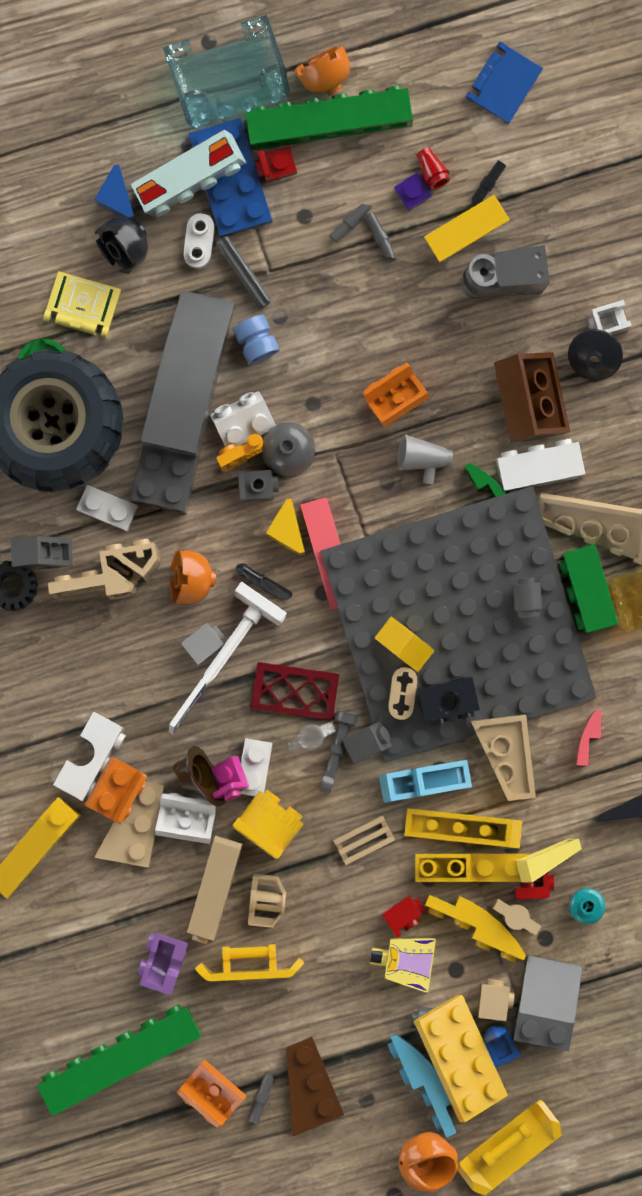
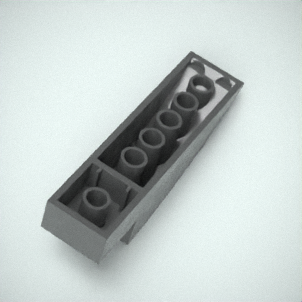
M181 291L141 437L143 448L131 495L133 503L187 515L235 302Z

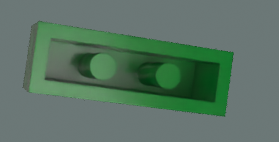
M593 544L563 553L561 555L562 560L558 561L562 576L568 577L570 587H567L566 591L570 603L575 602L578 613L574 614L578 630L583 629L585 635L618 625L596 545Z

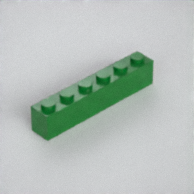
M391 86L386 88L384 92L375 93L374 90H364L359 92V95L348 97L347 94H337L332 96L331 100L321 101L320 98H311L305 100L304 104L294 105L293 102H284L278 104L277 108L267 109L266 106L251 108V112H246L251 151L412 127L413 116L408 88L402 89L401 86Z
M180 1004L166 1010V1017L159 1021H156L155 1017L140 1024L142 1030L134 1034L129 1030L115 1038L117 1043L108 1048L105 1043L90 1051L92 1056L83 1061L81 1057H78L66 1063L67 1069L59 1074L55 1069L42 1076L43 1082L37 1088L51 1115L54 1116L201 1038L203 1034L188 1005L181 1008Z

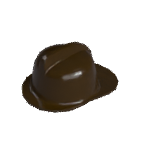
M192 746L188 750L187 757L176 762L173 766L181 787L187 793L202 794L209 803L215 806L224 805L226 803L224 798L214 799L212 796L213 792L219 790L211 769L214 766L200 747Z

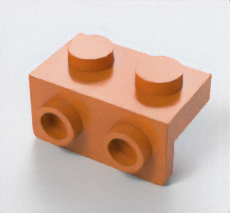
M408 363L394 368L390 374L379 381L371 383L362 392L367 405L384 428L430 398Z
M205 1059L177 1091V1094L182 1097V1100L187 1105L192 1106L209 1124L214 1125L218 1129L221 1128L229 1116L246 1098V1095Z

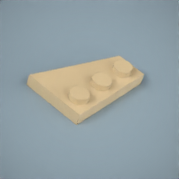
M526 714L471 721L507 800L536 798Z
M146 782L143 791L136 796L132 803V811L129 817L123 820L121 824L113 822L94 858L150 867L161 794L164 792V785Z

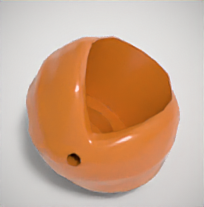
M425 1132L410 1138L403 1145L399 1153L398 1166L403 1179L411 1188L426 1193L436 1192L452 1182L458 1170V1155L455 1148L439 1134Z

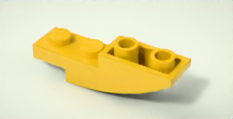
M415 854V882H521L516 860L529 854Z
M428 895L424 904L430 907L428 913L442 919L445 914L455 918L453 924L469 930L470 926L475 927L471 938L476 940L475 946L489 952L492 947L502 951L501 957L516 963L517 958L524 961L526 955L519 943L487 911L459 895L455 905Z

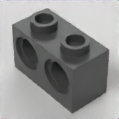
M46 536L11 539L12 567L54 569L73 566L72 539Z

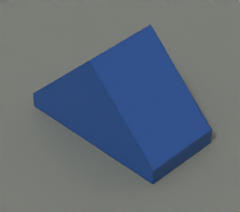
M114 165L99 190L95 201L98 206L118 217L136 222L120 165Z

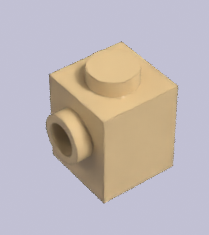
M488 978L487 983H481L477 1017L506 1021L508 1009L513 1010L514 993L510 992L509 986L504 985V980Z

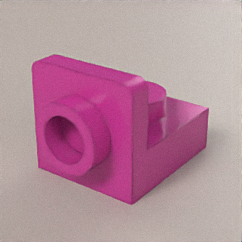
M238 756L230 757L211 768L219 790L212 793L214 799L234 800L241 796V791L249 787Z

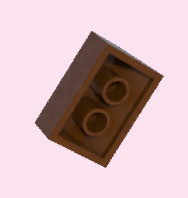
M554 352L522 353L494 362L510 442L532 441L570 432Z

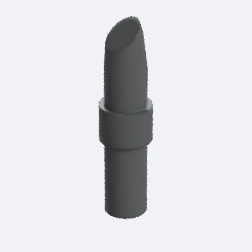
M361 204L354 212L348 214L343 219V222L329 235L330 238L337 243L359 224V221L368 213L372 205Z
M375 212L366 215L365 219L385 258L396 260L395 253L388 240L389 237L386 231L383 230Z
M269 1070L265 1073L259 1090L255 1094L254 1104L248 1118L249 1122L257 1125L264 1106L267 1105L269 1092L274 1080Z

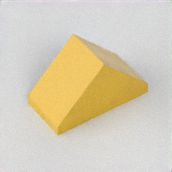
M287 499L267 530L266 536L301 556L305 555L292 499Z
M392 616L374 637L417 672H419L435 651Z

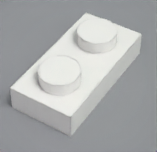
M86 485L76 510L128 532L138 505Z
M245 738L241 766L249 787L241 791L240 794L256 796L259 791L264 794L273 743Z

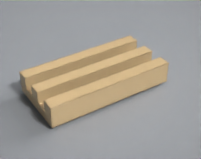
M381 816L333 841L345 865L395 841L384 817ZM381 823L383 828L343 848L341 842ZM386 833L388 838L348 858L346 852Z

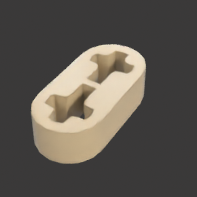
M408 667L396 669L391 680L388 710L398 720L409 718L414 709L417 676ZM403 672H408V677L412 678V683H407L405 692H402L401 682L397 681V676H402ZM400 695H405L404 704L408 705L409 708L404 710L402 715H398L397 710L393 709V704H398Z

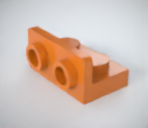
M111 756L85 806L121 824L123 820L129 817L134 799L143 791L147 775Z

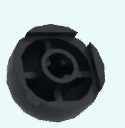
M113 218L95 231V234H99L100 237L96 240V243L102 255L112 266L116 262L122 267L119 270L121 273L129 274L145 260L148 253L146 230L141 224L126 218Z

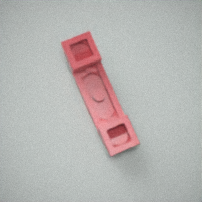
M327 497L301 504L300 506L330 610H334L338 606L321 550L340 545V540Z

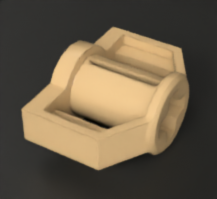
M253 874L248 925L273 928L284 915L286 891L279 877ZM258 884L278 886L281 893L257 891ZM255 910L280 912L276 918L255 916Z
M497 899L492 906V909L503 915L505 924L511 929L521 930L524 928L537 935L542 927L530 919L528 910L522 905H507Z

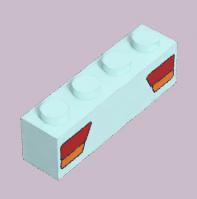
M223 130L135 181L131 186L144 212L151 216L160 217L168 213L172 205L178 202L180 204L192 199L194 197L193 193L198 190H207L215 186L217 179L224 175L231 176L241 170L240 166L245 164L246 161L232 134Z

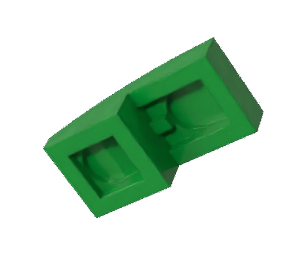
M471 463L465 465L464 469L477 492L488 487L494 498L506 494L501 486L485 471Z

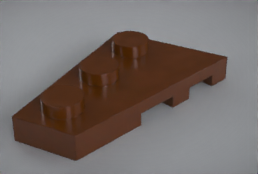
M311 1036L287 1046L292 1135L296 1136L344 1115V1112L313 1037Z

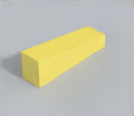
M566 839L516 860L521 882H534L580 851L582 848L579 839Z

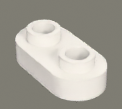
M195 214L187 223L183 254L186 264L193 269H202L211 260L215 227L213 220L206 214ZM198 223L206 225L203 231L195 229ZM196 249L202 251V255L199 258L192 256V252Z

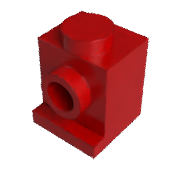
M409 895L384 911L382 915L398 938L402 935L399 931L401 928L404 927L408 931L420 923L418 917L425 913L426 909L418 897L412 900Z

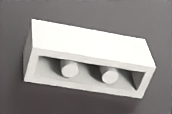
M571 439L555 442L556 447L545 449L544 445L529 447V452L518 454L517 450L501 453L502 458H497L496 461L501 488L505 493H510L531 486L534 488L583 478L585 476V469L579 442L572 443Z

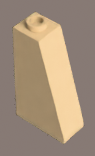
M215 836L187 933L193 934L192 940L205 944L208 943V940H215L244 846L243 843Z

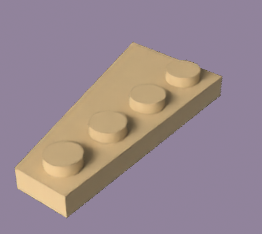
M541 493L539 508L545 526L569 536L573 534L585 539L584 542L591 545L598 544L610 549V552L618 556H621V554L634 559L633 562L642 565V509Z

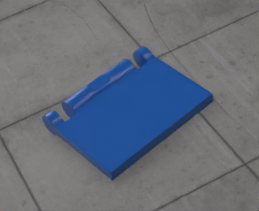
M499 41L496 47L500 51L505 52V55L501 57L498 53L492 52L472 85V88L481 92V94L477 97L475 94L468 92L465 97L509 124L543 68Z

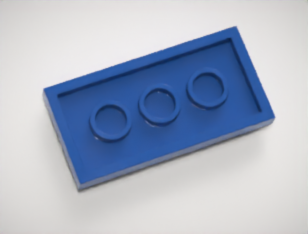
M241 117L188 133L194 148L219 132L226 130L232 134L246 161L245 164L240 166L241 170L231 176L224 175L217 179L215 186L206 190L220 238L272 223L271 214Z

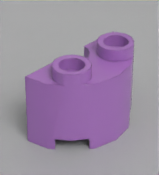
M151 933L146 945V949L150 950L148 961L142 959L137 974L142 976L140 985L172 995L188 943L160 933Z

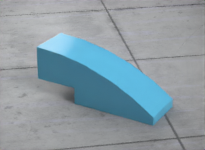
M467 760L379 775L384 803L472 787Z

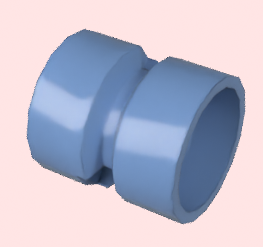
M264 315L249 318L232 329L238 344H244L245 346L242 352L248 365L268 359L280 351L274 336L268 335L270 327Z

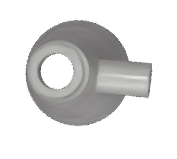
M406 434L402 435L397 459L399 471L424 469L423 483L433 484L436 468L451 466L453 459L452 450H447L445 447Z

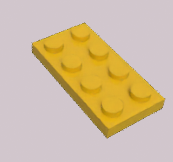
M463 995L452 997L414 1020L415 1026L459 1122H467L508 1096Z

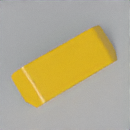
M276 944L241 948L225 946L222 947L223 972H212L203 963H200L195 970L207 981L289 978L301 968L304 961L298 958L290 968L277 969ZM269 957V969L231 971L230 959Z
M538 1100L467 1154L458 1163L457 1171L474 1192L485 1196L561 1137L560 1123L542 1100Z

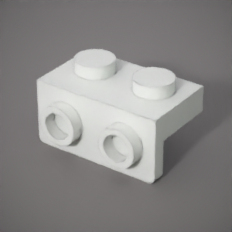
M259 391L246 393L240 397L239 401L230 405H221L214 413L210 414L225 447L234 444L235 447L247 442V438L250 435H263L270 428L276 426Z
M178 793L161 794L155 835L210 844L216 806L209 803L203 797L194 799L183 797Z

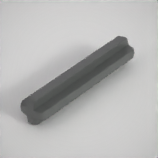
M226 236L216 243L218 249L258 308L262 309L271 303V298L230 238Z

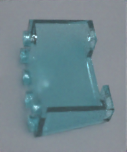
M267 15L241 23L245 39L193 55L189 39L163 47L186 123L189 126L200 128L206 124L221 119H229L234 115L251 111V108L280 103L289 95L290 87L285 65ZM255 26H263V28L257 32H250V30ZM176 51H185V53L180 56H172V54Z

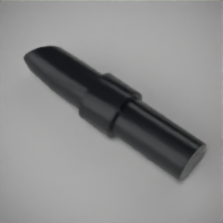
M497 160L488 175L482 179L480 186L472 196L473 207L481 203L487 193L491 192L496 184L495 182L506 168L503 162Z

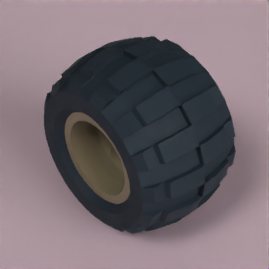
M49 349L33 351V354L21 359L18 357L6 365V369L0 374V469L11 480L23 487L36 489L39 492L55 493L61 490H73L84 486L87 481L96 475L99 476L109 466L115 451H118L122 439V422L124 420L122 405L116 389L106 374L94 363L68 351L56 352ZM48 398L55 400V405L52 408L44 406V402ZM66 405L73 406L72 414L66 415L63 413ZM33 411H38L40 414L39 419L36 421L29 420V415ZM48 415L54 420H58L57 423L61 429L60 431L52 426L49 427ZM71 424H75L76 427L71 434H68L67 427ZM35 431L43 432V438L40 440H34L32 436ZM55 437L62 439L61 443L51 445Z

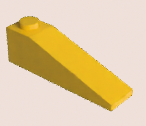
M58 797L0 864V893L6 899L13 894L81 817L61 797Z
M407 808L404 836L520 848L523 821Z

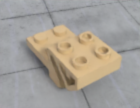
M149 539L133 541V546L124 547L122 544L105 546L106 551L99 552L103 574L98 573V570L82 572L81 578L73 579L70 575L54 577V582L48 583L49 594L56 599L106 590V596L111 600L135 596L137 593L135 585L140 578L148 581L161 564L158 547L155 542H149ZM115 560L119 561L133 572V578L125 579L118 571L111 569V565L126 576H130L128 571L114 562Z

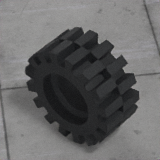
M2 561V564H0L1 608L18 611V609H24L29 603L31 604L34 601L33 598L37 595L38 582L35 573L30 568L12 567V561ZM16 575L21 578L23 588L18 595L8 596L3 592L2 582L7 576Z

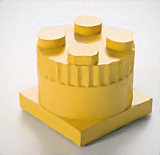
M266 790L264 794L259 791L232 826L274 859H279L304 825L300 821L303 816L290 806L285 810L278 805L281 799L269 790Z

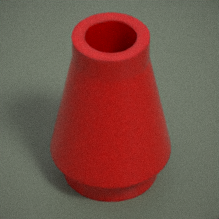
M427 147L420 150L416 156L420 163L425 184L430 186L431 190H437L448 184L450 181V171L433 153L432 149Z

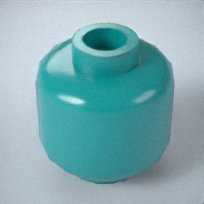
M591 888L576 890L570 896L568 902V910L571 916L577 922L583 924H593L599 921L606 909L603 896L597 890Z

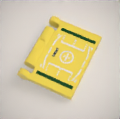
M58 271L43 320L49 322L52 312L58 313L55 324L95 335L98 325L104 326L101 337L107 338L121 289Z

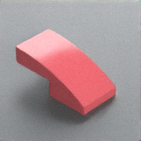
M602 710L593 711L583 728L577 746L575 766H588L589 739L601 738Z

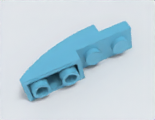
M397 1034L391 1035L392 1042L388 1044L394 1060L397 1058L401 1060L404 1068L400 1069L399 1072L405 1086L411 1083L414 1090L424 1085L425 1090L420 1092L426 1106L432 1105L435 1110L436 1116L432 1117L438 1133L444 1131L446 1137L457 1133L446 1109V1106L451 1105L434 1065L410 1042Z

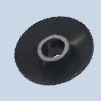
M590 329L579 333L571 341L568 349V360L572 369L579 376L588 380L599 381L613 376L619 370L623 360V350L616 337L609 332L600 329ZM596 356L599 358V361H591L590 357Z

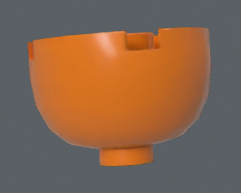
M340 45L338 48L335 46L309 59L308 66L304 67L301 64L294 70L299 81L308 91L316 94L327 92L328 96L343 89L341 84L349 76L350 61L343 45Z
M191 550L175 551L170 569L174 570V581L170 579L171 600L179 605L196 604L208 595L210 587L215 586L216 573L211 571L210 563L202 554Z

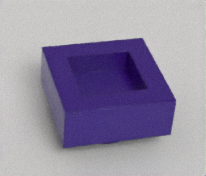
M418 173L394 186L395 192L408 212L432 197Z

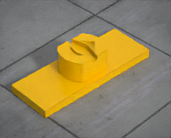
M493 195L424 236V239L440 263L506 224L510 219L496 196Z

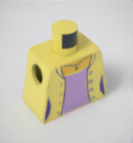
M390 938L388 950L372 947L370 964L385 966V979L428 992L436 939Z

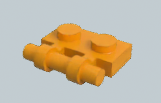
M252 434L247 438L246 444L235 447L234 444H231L219 451L220 456L216 457L223 474L262 452L263 439L258 434Z

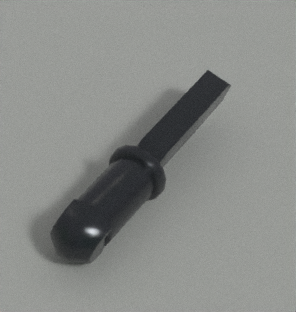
M240 563L236 566V572L239 576L242 575L271 595L285 600L292 597L291 591L268 577H264V574L261 575L248 567L247 564Z

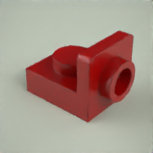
M290 146L266 153L263 150L258 151L259 160H255L258 175H264L266 183L297 174Z
M548 872L541 876L542 886H537V881L520 882V887L514 888L515 899L550 898V892L554 891V876L549 875Z

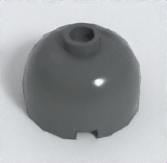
M292 422L279 423L270 428L263 437L262 460L275 475L285 478L297 477L312 465L316 453L315 443L310 432L303 426Z

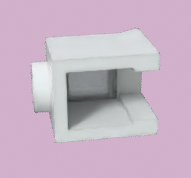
M624 300L592 309L590 312L591 318H587L589 330L600 329L612 335L629 331L632 325L630 321L626 320L624 314Z

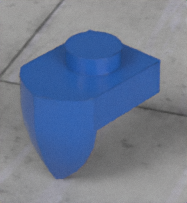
M491 1025L486 1029L482 1039L495 1068L521 1056L506 1027Z

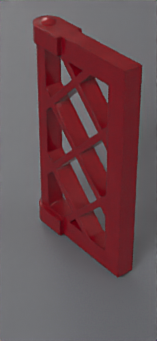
M258 662L250 710L333 722L340 674ZM264 671L275 672L281 675L269 686L263 680ZM286 676L307 677L308 681L295 690ZM284 679L293 692L279 701L270 688ZM313 680H329V690L322 694ZM311 683L320 696L306 705L297 692ZM268 690L277 704H260L261 695ZM295 694L304 708L302 710L283 707L282 703ZM320 699H323L327 704L326 713L314 712L309 708Z

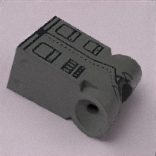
M545 245L475 256L461 277L460 286L462 291L471 298L542 294L550 284Z

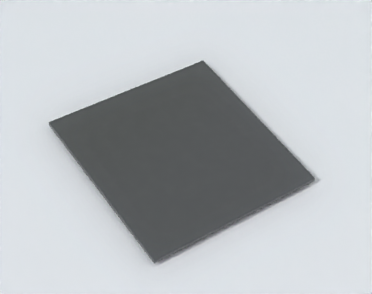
M533 486L321 550L373 724L380 721L390 735L392 746L382 751L385 762L477 735L471 723L473 720L526 714V718L529 719L597 698ZM534 577V581L540 582L542 609H540V616L518 618L517 611H514L512 584H518V578ZM391 616L435 650L419 672L415 671L374 638ZM400 667L411 668L417 676V688L471 676L473 677L480 710L474 711V717L458 720L456 715L447 717V723L431 726L430 722L425 723L423 720L416 689L414 709L410 717L404 720L395 719L388 710L393 673ZM403 672L402 676H397V681L401 682L402 692H405L407 683H412V678L408 677V672ZM452 694L445 695L441 700L442 707L447 710L452 709L456 705L455 696ZM400 695L399 703L393 704V709L397 710L398 715H402V712L409 708L408 705L404 704L405 695Z

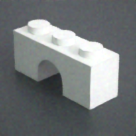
M93 712L80 735L90 741L94 747L95 753L92 761L85 766H78L70 761H66L53 785L81 801H85L90 796L96 785L97 778L108 763L113 749L119 750L126 737L123 734L125 728Z

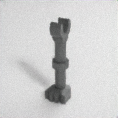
M338 710L334 719L339 724L334 742L330 744L328 749L331 752L320 790L329 793L332 790L341 755H344L346 750L342 739L347 737L349 726L356 725L358 716Z

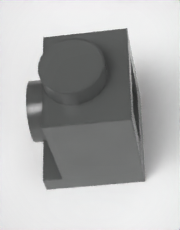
M271 470L238 472L241 502L274 500V493L279 492L278 477L272 476ZM256 480L263 481L264 486L262 489H255L253 487Z

